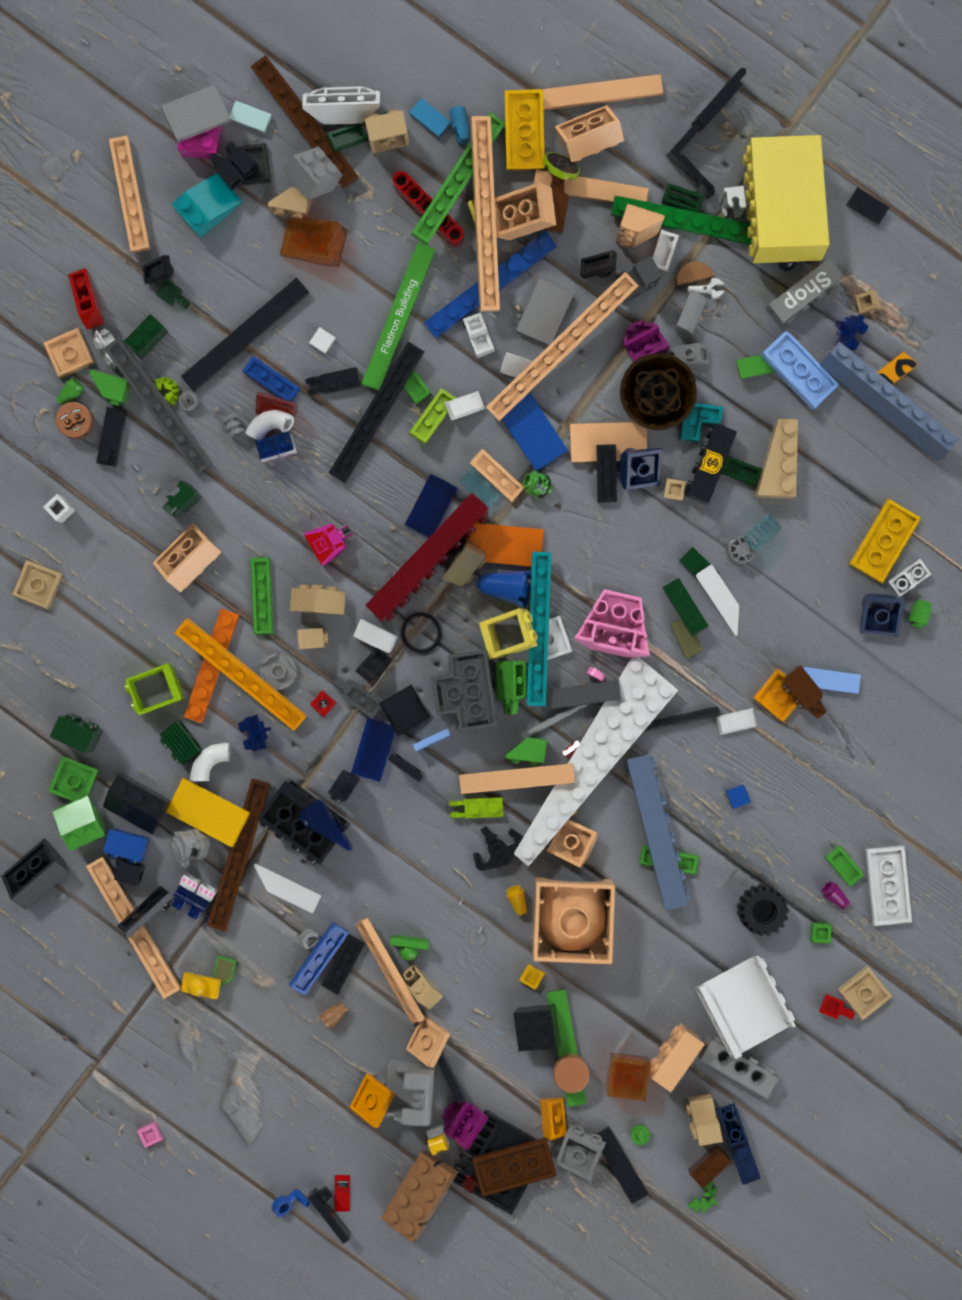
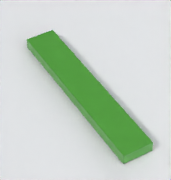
M564 988L546 992L548 1004H555L560 1035V1044L557 1047L558 1057L560 1058L567 1054L578 1055L566 990ZM584 1089L577 1093L565 1092L568 1107L587 1103Z

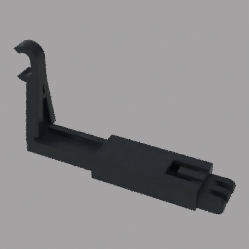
M740 68L693 120L691 128L666 155L677 167L696 182L694 188H698L700 184H703L709 189L706 199L714 195V186L684 154L680 155L679 153L697 132H701L740 89L743 85L740 80L746 74L745 68Z

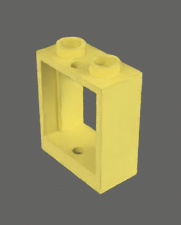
M518 608L479 623L490 660H498L538 646L536 642L537 634L531 625L532 616L527 609ZM518 617L525 642L501 650L494 625Z

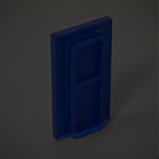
M430 474L404 525L430 537L440 524L458 487Z
M367 718L351 771L352 774L381 782L395 734L391 725Z

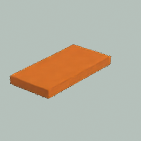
M478 523L475 526L476 531L468 539L486 553L485 563L532 567V552H542L544 529L492 524L481 525Z

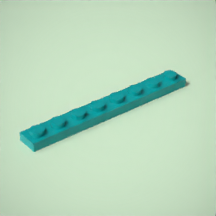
M532 552L530 614L532 616V628L537 634L536 642L538 646L528 650L526 706H546L552 552Z

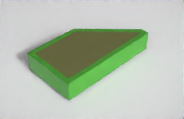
M217 956L212 978L221 979L220 987L233 979L236 959Z

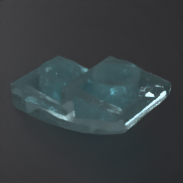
M471 468L459 481L489 509L502 496L474 468Z

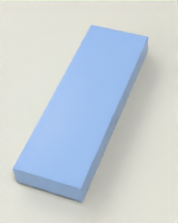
M803 667L820 689L859 694L861 679L859 674Z

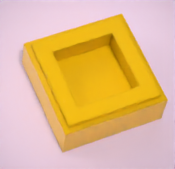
M528 963L519 981L536 990L545 972Z

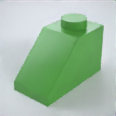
M90 369V375L101 395L108 400L107 403L114 406H119V403L125 405L131 387L128 381Z

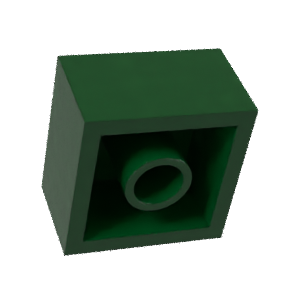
M71 713V715L66 714L58 717L49 737L83 753L94 752L103 730L99 729L98 724L91 721H81L82 717Z

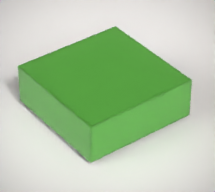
M811 923L810 942L831 944L832 924Z

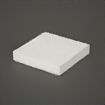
M560 616L549 619L548 660L572 652Z

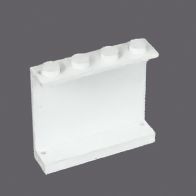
M753 956L695 987L731 1059L741 1057V1053L784 1029L795 1027L793 1014L790 1010L786 1009L784 1005L786 1001L783 995L778 993L775 988L776 982L766 970V962L759 956Z

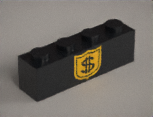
M717 423L713 427L708 428L705 436L708 440L706 445L702 444L698 455L701 458L699 463L695 462L691 473L694 476L692 481L688 480L684 491H687L685 497L706 505L710 502L737 431Z

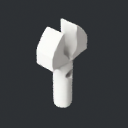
M711 278L708 285L688 286V293L694 290L698 293H708L711 295V299H717L724 291H715L712 288L714 286H723L724 283L718 278Z

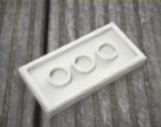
M905 846L865 849L872 925L912 923Z

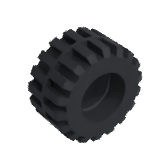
M767 885L751 886L750 890L743 892V897H739L740 903H737L739 920L752 933H757L760 936H764V934L770 936L772 932L777 933L779 932L778 928L785 926L783 923L788 920L786 916L789 913V909L786 906L788 904L782 894ZM760 900H769L773 906L772 914L766 920H756L752 914L754 905Z

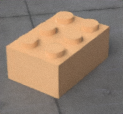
M538 182L496 197V237L510 241L555 226L556 219L552 188Z
M682 1023L672 1029L670 1039L662 1043L659 1048L660 1053L656 1058L653 1057L648 1064L651 1078L669 1092L673 1091L705 1045L698 1034Z

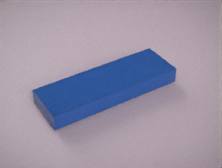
M254 356L251 357L242 370L244 374L288 404H291L300 391L298 386Z

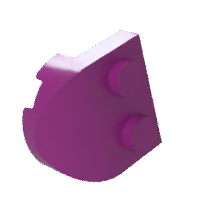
M640 320L632 323L626 329L623 340L625 350L632 362L647 354H661L670 350L669 344L661 334L659 326L654 322L651 324Z
M466 1101L460 1103L452 1102L446 1107L442 1116L445 1127L443 1131L447 1137H452L463 1149L469 1150L489 1117L473 1103Z

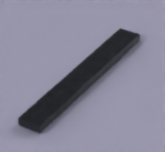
M296 277L181 376L182 379L195 392L309 294V291Z
M409 341L407 342L329 471L331 475L344 483L347 482L425 351Z

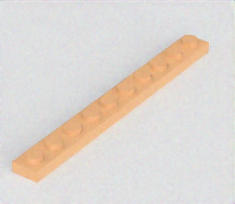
M472 116L470 118L479 311H499L491 116Z
M624 272L486 406L491 414L500 421L639 285Z

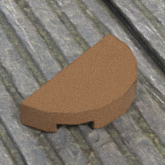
M699 261L690 262L680 269L676 278V285L681 286L712 278L714 274L706 264Z

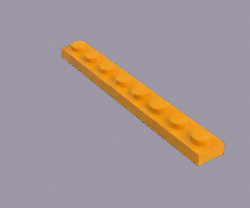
M188 617L174 632L180 639L293 731L307 717L303 711Z

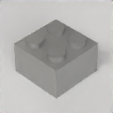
M319 146L293 155L284 170L285 174L307 200L333 191L343 176Z

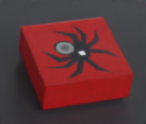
M322 690L311 702L310 706L325 717L337 702Z

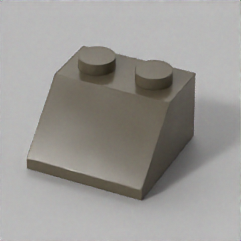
M467 539L445 568L443 578L461 587L465 583L469 584L475 576L473 572L476 568L481 569L485 564L486 560L484 558L486 553Z

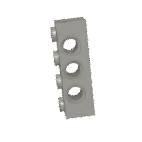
M709 1036L698 1054L700 1060L768 1099L779 1080L775 1074L776 1071L767 1065L765 1068L758 1064L759 1061L750 1055L748 1058L742 1055L737 1059H731L727 1052L725 1059H718V1055L721 1052H727L720 1037L716 1036L713 1038ZM737 1062H744L741 1069H735ZM755 1071H759V1078L752 1079V1074Z

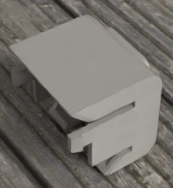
M389 1060L387 1064V1087L396 1094L385 1116L388 1118L389 1116H394V1121H401L402 1125H431L435 1067L434 1069L429 1068L421 1061Z

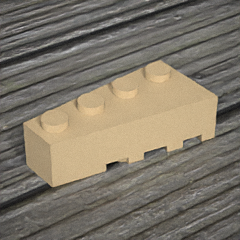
M778 419L774 423L754 498L792 499L796 497L798 419Z

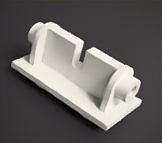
M102 329L100 332L96 330L93 343L104 354L106 363L116 370L117 366L104 350L115 339L110 331Z

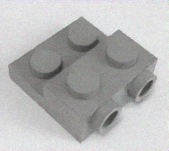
M570 1126L566 1132L555 1164L591 1181L606 1142L602 1141L601 1136L597 1134L590 1135L584 1132L581 1126Z

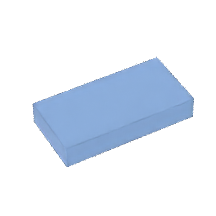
M446 728L413 744L415 751H419L450 736V732Z

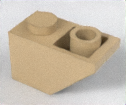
M290 187L269 201L268 207L275 215L283 216L288 214L294 219L301 220L302 217L308 218L311 199L307 200L298 188Z
M412 964L401 975L415 999L429 1010L443 997L435 984L415 964Z

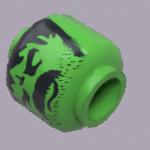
M538 471L528 473L523 480L525 492L536 498H544L552 491L550 477Z

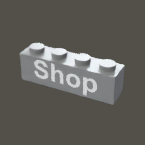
M829 258L771 302L766 310L779 327L784 323L788 325L796 319L795 314L799 311L802 314L811 307L809 304L812 301L818 302L826 296L825 291L829 288L834 290L841 284L840 279L843 277V274Z

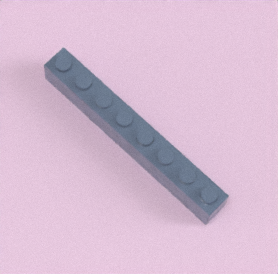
M838 342L820 363L821 367L936 461H939L949 453L958 441L956 436L841 342Z
M649 754L626 759L664 909L670 910L688 905L687 900L690 899L688 888L683 886L682 881L685 880L683 869L679 870L677 862H680L678 850L674 851L673 843H676L673 832H669L668 825L671 824L669 814L664 813L663 806L666 805L664 795L659 793L658 787H661L659 776L654 774L653 769L656 768L654 757L650 758Z

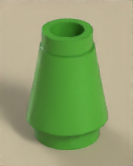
M74 378L67 380L56 400L62 406L73 401L83 393V385Z

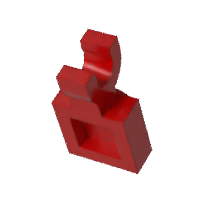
M825 993L819 1008L820 1013L837 1020L839 1015L851 1020L855 1016L854 1010L843 1007V1000Z

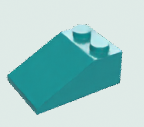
M216 173L185 191L171 205L201 239L242 204L243 201L234 190L230 191L225 182Z

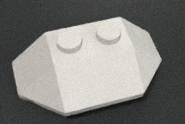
M362 86L321 88L310 93H304L302 107L303 110L324 125L363 123L366 118L380 107V91H373Z

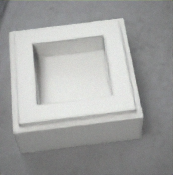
M319 327L309 344L326 354L336 338Z

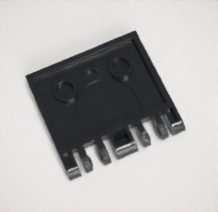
M485 1109L484 1113L489 1118L483 1128L490 1132L488 1137L479 1132L476 1138L484 1142V1144L475 1139L469 1150H463L467 1154L476 1157L533 1141L537 1138ZM461 1153L459 1158L471 1165L468 1171L462 1165L455 1164L453 1168L459 1173L453 1182L512 1215L528 1184L482 1197L472 1158Z

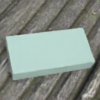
M235 101L230 118L235 123L265 134L272 115Z

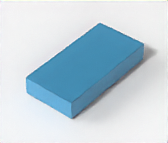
M422 98L409 112L410 116L437 138H440L451 124L447 118Z

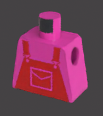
M333 523L304 534L322 567L329 564L347 548L343 540L353 535L348 525L337 530Z

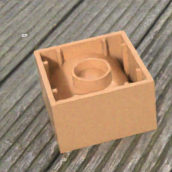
M535 877L533 961L612 964L615 884L611 879L597 882H568Z

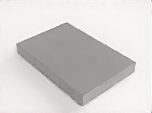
M215 85L161 105L162 112L177 143L231 122V118Z
M539 278L516 332L549 346L554 341L574 293Z

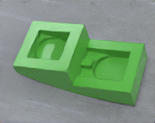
M760 355L735 361L740 380L775 373Z

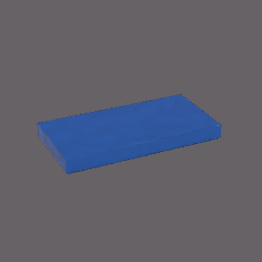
M530 392L501 419L535 471H538L568 451Z

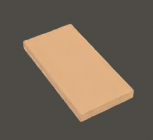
M635 422L570 424L571 463L597 462L596 445L616 444V462H620L621 454L627 448H634L636 450L647 449V429L637 425Z

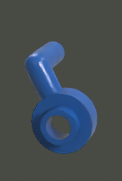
M295 1189L287 1197L280 1196L276 1198L272 1204V1211L276 1216L283 1217L289 1213L292 1208V1202L295 1199L305 1208L310 1205V1201L299 1189Z

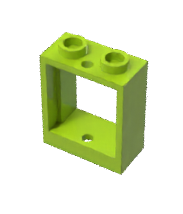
M172 663L164 664L125 679V690L128 695L131 694L133 700L131 706L133 711L138 713V716L185 699ZM164 672L173 698L145 708L135 682Z

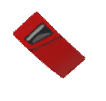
M335 1175L334 1205L336 1212L350 1211V1175Z

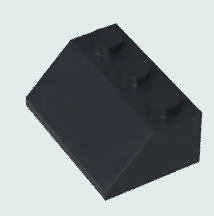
M120 773L117 774L110 786L103 807L153 835L165 815L171 800L131 777Z
M44 838L2 874L1 877L11 901L27 910L59 881L65 878L70 871L65 860Z

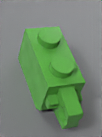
M496 661L497 700H502L504 714H518L519 699H525L527 696L526 661Z

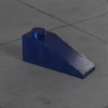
M322 798L300 811V819L305 826L309 825L310 829L348 851L353 848V845Z

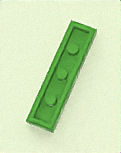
M270 557L250 558L254 635L274 634Z

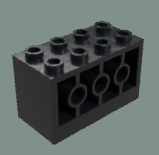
M290 778L283 782L257 818L260 820L259 824L267 830L271 828L276 832L275 836L277 838L290 842L292 849L298 853L301 851L305 853L307 860L315 865L316 863L321 864L351 824ZM288 809L290 816H285L283 810ZM303 820L306 827H300L299 821ZM314 832H319L321 834L320 836L322 837V839L315 838Z

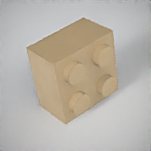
M390 110L387 114L383 115L372 114L365 119L372 154L409 146L403 110Z

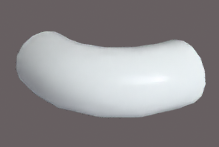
M280 410L264 411L253 419L245 433L258 441H262L267 432L272 429L280 430L283 433L288 432L293 426L294 417Z
M230 743L213 744L202 750L193 762L190 781H209L210 770L215 764L230 761Z

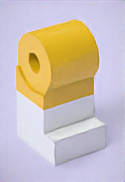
M442 1124L426 1130L428 1146L433 1156L441 1151H447L449 1148V1140L443 1131L444 1127Z

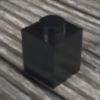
M123 859L116 863L114 867V880L136 887L141 882L146 866L130 863Z

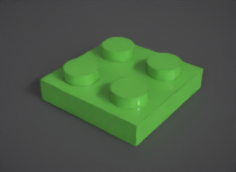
M62 756L48 792L70 801L90 795L100 769L67 756Z

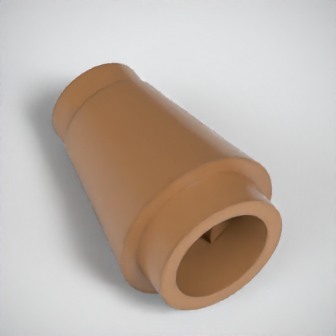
M341 1002L322 1011L323 1014L319 1017L327 1029H329L342 1019L348 1012V1009Z

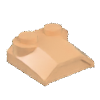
M568 819L554 836L546 851L582 868L596 843L598 833Z

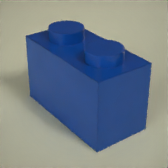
M112 828L109 829L103 852L108 853V857L115 859L123 857L127 858V862L138 864V862L145 859L150 838Z

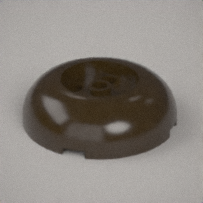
M647 354L640 357L628 367L621 380L620 400L624 411L633 422L646 429L667 430L679 425L689 416L696 403L697 388L692 371L682 360L670 354ZM654 376L660 378V382L658 384H654L652 382V378ZM668 389H673L675 394L673 396L667 395ZM641 391H646L647 394H648V397H647V398H641V397H640V392H641ZM654 391H659L660 396L656 397ZM656 403H660L662 405L661 411H657L654 406Z

